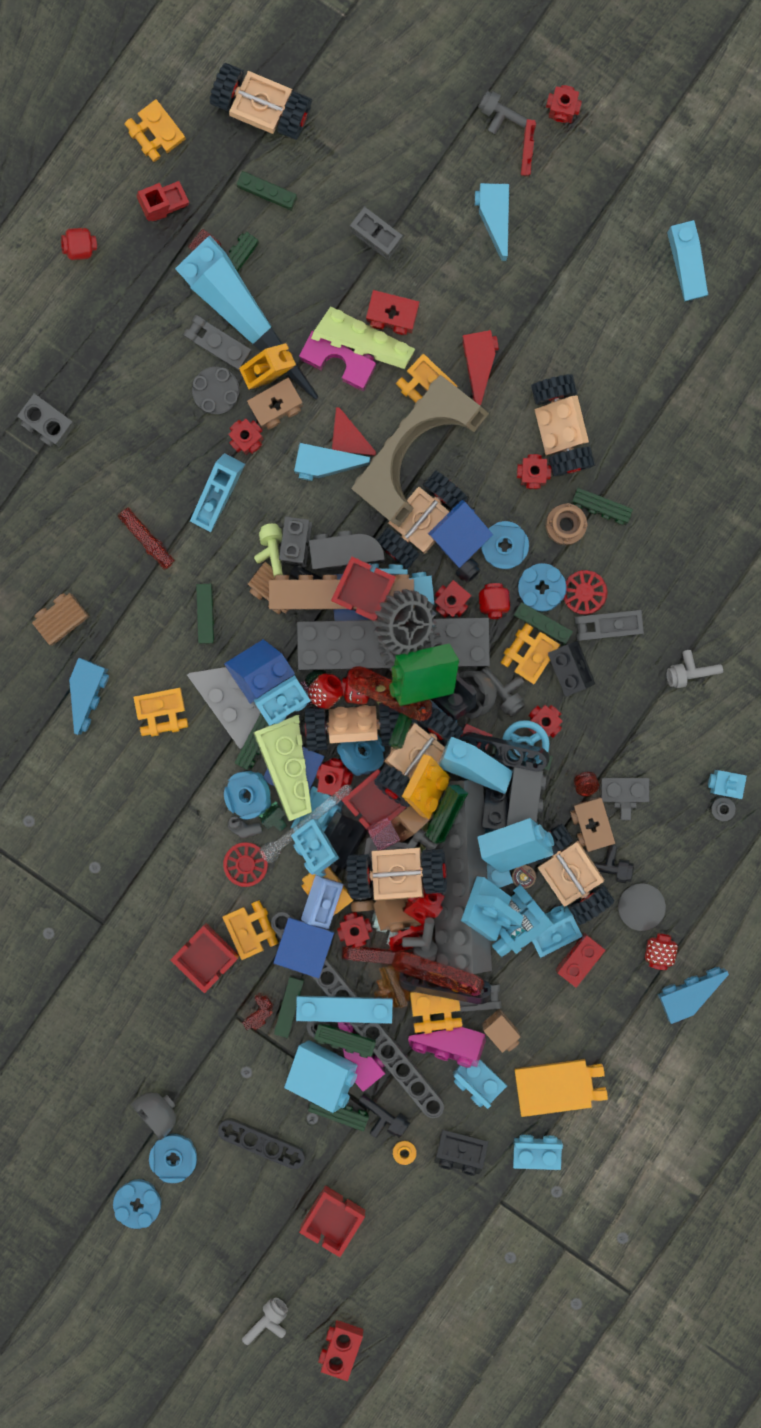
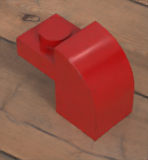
M179 181L162 187L160 183L138 191L136 197L148 221L163 219L168 213L189 205V200Z

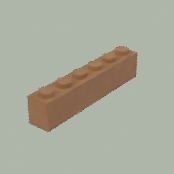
M407 574L395 575L397 579L389 595L393 596L394 591L401 592L402 589L413 591L414 579H409ZM275 575V580H269V609L347 608L331 601L340 580H337V575H323V580H313V575H299V580H289V575Z

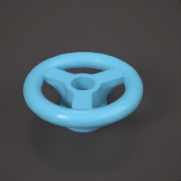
M523 720L513 723L506 729L502 738L518 743L526 742L532 746L541 739L542 748L547 752L549 751L547 733L540 725L532 721ZM519 728H530L537 733L530 737H521L513 732ZM511 749L508 751L510 758L514 760L520 759L512 753ZM514 749L515 753L520 756V753ZM526 752V757L524 759L525 762L528 759V752ZM539 755L534 758L537 764L542 761L539 759Z

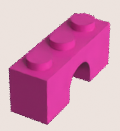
M312 331L299 355L300 360L322 370L324 364L329 359L339 358L346 364L342 381L364 392L376 368V362L373 361L374 357L369 354L360 355L354 353L352 348L341 345L340 348L332 346L331 341L326 339L313 340L311 337L314 331Z

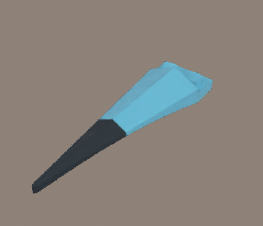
M208 236L175 268L194 292L261 352L264 349L283 344L250 294L228 255L211 236ZM297 364L286 372L310 396L318 399L317 393Z

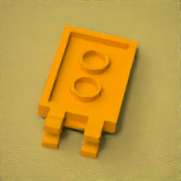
M585 1059L514 1068L521 1117L592 1108L591 1100H608L606 1087L593 1089L591 1077L605 1076L602 1063L586 1066Z

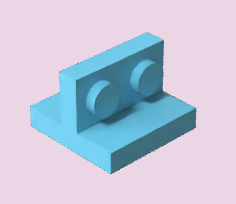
M477 876L461 921L486 939L496 941L501 926H521L524 917L509 906L511 896L485 877Z

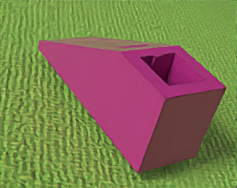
M338 1022L339 1029L356 1034L350 1022ZM343 1048L345 1059L358 1065L355 1072L357 1074L355 1083L362 1091H365L385 1074V1065L377 1055L374 1056L372 1054V1057L364 1058L359 1056V1053H348Z
M459 1027L454 1028L453 1031L442 1030L429 1034L409 1036L408 1041L412 1049L418 1053L425 1054L427 1051L435 1054L434 1056L444 1061L452 1059L457 1061V1064L470 1068L471 1066H478L486 1038L483 1033Z

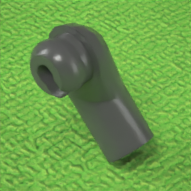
M236 816L231 817L228 821L229 830L240 838L263 833L260 822L248 825Z

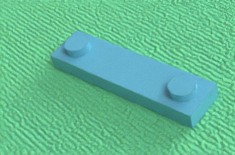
M297 996L296 1021L392 1023L393 998Z

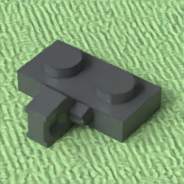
M601 778L602 801L614 802V808H620V819L631 820V808H636V802H649V778Z

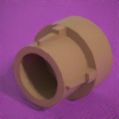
M570 503L559 505L547 516L546 532L555 543L559 545H572L579 541L586 532V516L575 505ZM567 518L571 520L573 526L570 531L561 529L560 521Z

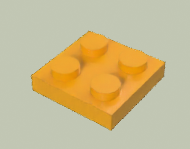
M423 754L402 797L421 817L430 819L438 806V801L443 791L448 787L450 777L431 756Z

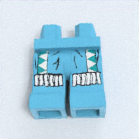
M521 884L513 890L515 894L511 897L509 903L512 909L524 917L521 926H501L499 932L501 937L492 944V947L501 957L511 950L517 954L522 950V947L529 944L553 925Z

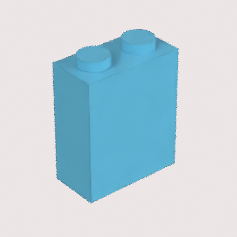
M531 818L477 837L482 859L500 873L553 855L552 846H554V840L551 833L545 831L540 824L538 825Z
M308 1040L299 1045L284 1088L334 1113L347 1105L350 1097L348 1091L356 1081L357 1074L355 1072L358 1065Z

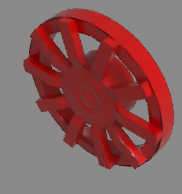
M581 570L575 572L566 580L567 590L564 601L573 612L589 615L603 607L607 599L608 590L605 581L600 575L590 570ZM584 574L591 575L587 583H585ZM580 575L581 584H578L574 578ZM594 577L599 579L600 582L593 586L591 585ZM572 582L577 588L571 589L568 586ZM603 586V593L595 592L597 587ZM567 592H573L575 595L568 599ZM595 595L602 596L600 603L594 599ZM578 598L579 600L574 608L570 602ZM592 601L596 605V607L591 610H589L588 602ZM582 602L585 603L586 611L578 610Z
M249 842L238 843L230 848L225 855L223 862L224 872L227 878L238 886L250 887L256 885L264 878L268 869L266 854L256 844ZM245 846L244 855L240 853L238 847ZM248 846L255 848L251 856L248 855ZM235 851L239 858L230 857V854ZM259 851L263 858L254 860L253 857ZM228 860L236 862V865L228 867ZM264 861V869L255 866L256 863ZM237 869L238 872L232 877L229 871ZM253 870L262 872L259 878L256 877ZM250 873L254 881L247 883V874ZM240 874H244L243 882L236 880Z
M424 924L418 927L410 926L405 931H398L396 936L389 938L388 944L392 951H404L414 948L400 945L402 938L420 937V935H423Z

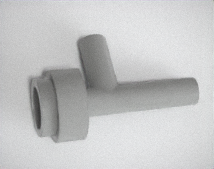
M686 650L682 652L686 670L683 664L672 665L671 668L667 669L666 674L670 687L682 688L687 686V679L723 673V667L721 664L696 668L692 651Z
M270 1299L263 1306L265 1315L242 1338L244 1344L249 1345L265 1328L280 1338L284 1337L286 1330L279 1323L286 1318L288 1308L281 1299Z

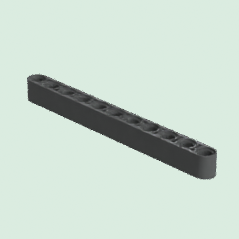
M286 910L276 912L271 921L273 930L281 939L285 928L277 925V917L294 918ZM326 957L320 977H313V979L327 996L336 997V993L343 989L349 993V997H359ZM325 971H330L334 975V980L329 983L324 982L321 974ZM350 1022L360 1036L376 1040L373 1052L422 1112L430 1118L439 1117L444 1110L442 1097L381 1023ZM374 1026L379 1029L380 1033L376 1037H369L366 1030ZM385 1045H391L395 1051L392 1055L387 1056L382 1053L381 1048ZM401 1063L407 1064L410 1068L405 1074H401L396 1070V1067ZM421 1082L425 1087L421 1092H415L411 1088L412 1084ZM431 1100H435L440 1104L436 1110H429L426 1105Z

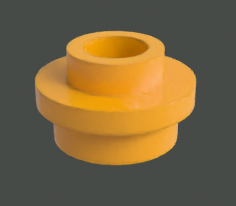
M400 1141L393 1148V1157L397 1163L408 1165L416 1158V1148L409 1141ZM406 1149L409 1151V1155L402 1157L400 1152Z

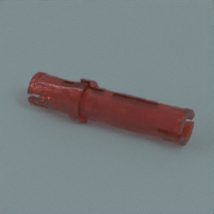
M129 507L117 516L144 546L146 553L149 556L151 555L163 570L168 569L176 561L162 546L163 543L150 533Z

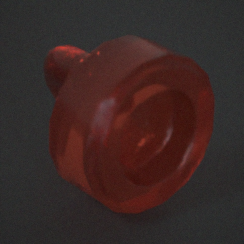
M583 772L574 778L576 792L581 796L592 795L599 789L598 779L593 772Z

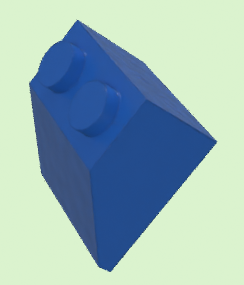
M264 639L224 663L250 704L295 674L283 654Z

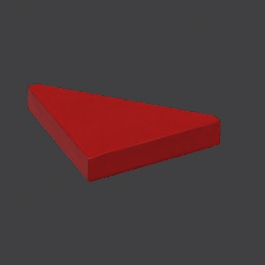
M527 119L521 176H529L531 174L534 148L533 136L536 128L535 120Z
M336 407L332 450L376 456V451L345 413L339 407Z

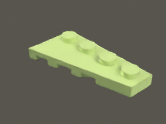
M330 307L311 339L319 341L320 338L329 340L332 346L338 348L341 345L353 348L354 353L360 355L372 354L375 360L405 369L415 351L414 348L406 343L400 342L333 307Z
M299 715L253 732L288 821L312 812L302 749V736L299 727Z

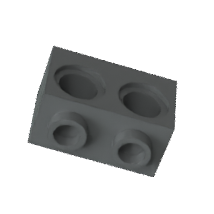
M365 206L350 225V232L387 260L392 257L403 242L402 234Z
M36 394L31 396L17 416L23 420L20 425L31 433L34 429L42 434L39 439L50 447L53 444L60 447L76 425ZM34 410L41 411V417L37 421H31L30 418ZM53 424L60 425V432L57 435H50L49 429Z

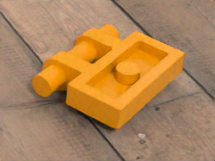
M157 99L137 113L142 120L140 124H136L132 118L125 122L126 127L129 129V135L139 142L142 146V152L146 156L149 155L153 162L161 157L157 152L158 148L162 146L166 153H169L186 140L183 133ZM148 129L155 137L153 141H149L144 135V132Z
M424 354L407 370V373L413 379L408 383L401 377L396 382V385L402 390L401 393L405 397L409 396L415 403L423 397L415 390V387L420 384L428 391L430 384L440 375L458 388Z
M525 623L522 630H518L515 634L516 639L510 648H506L503 654L505 656L500 663L508 668L514 660L518 663L514 672L534 685L550 661L548 653L558 649L560 644L542 632H539L537 637L533 639L529 635L534 628ZM525 642L530 647L524 657L517 653Z
M181 688L133 697L138 720H148V726L140 727L142 736H159V733L172 731L174 733L179 732L182 728L189 727L187 718L177 719L176 713L185 711ZM168 714V722L157 724L155 717Z
M260 900L251 903L254 913L248 915L244 906L223 916V920L241 960L263 951L264 949L260 941L267 939L270 947L279 943L275 936L277 933L273 930L267 918L268 912L266 908H263ZM257 919L263 930L259 934L256 933L252 924Z
M457 986L450 987L453 991L458 992ZM410 992L413 1017L423 1016V1022L414 1023L415 1033L425 1032V1034H429L434 1030L442 1029L453 1031V1028L462 1027V1019H452L451 1012L460 1011L458 1000ZM444 1013V1020L430 1021V1014Z

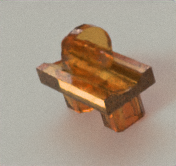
M403 964L380 967L379 970L383 979L376 981L379 989L373 992L375 997L393 998L394 1008L408 1006L407 1002L411 1000V991L401 988L398 981L401 970L405 968Z

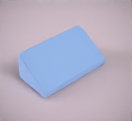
M316 875L301 920L309 925L329 929L343 884Z

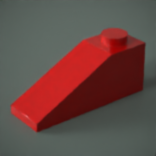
M491 330L463 335L462 337L473 400L480 406L494 361L495 351L499 350L497 337H492Z

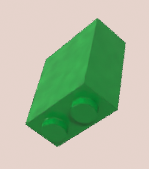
M450 643L416 652H409L408 655L405 653L395 655V663L392 666L393 679L389 688L392 697H396L400 706L454 694L459 659Z

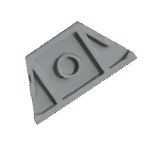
M226 667L187 674L229 735L241 749L261 713L255 702L251 704L248 702Z

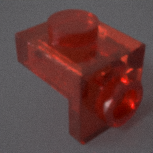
M260 992L254 997L260 1009L242 1021L246 1030L253 1028L255 1031L266 1024L265 1019L272 1014L271 1008H273L271 1001L266 995L262 996Z

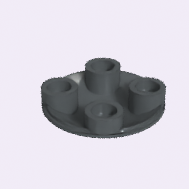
M217 366L206 368L193 381L192 394L194 401L200 409L207 413H225L234 407L239 398L240 388L238 381L226 368Z
M646 883L630 886L622 893L618 900V911L622 921L634 930H650L656 927L665 915L666 904L663 895L654 886Z

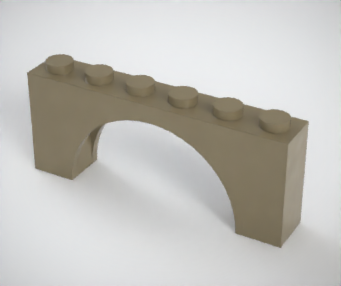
M440 375L430 384L429 390L415 403L411 413L401 421L396 432L386 440L384 447L378 455L371 459L369 466L363 474L357 477L351 489L389 521L400 527L414 509L406 500L400 485L402 460L413 441L425 431L440 425H459L475 432L489 413Z

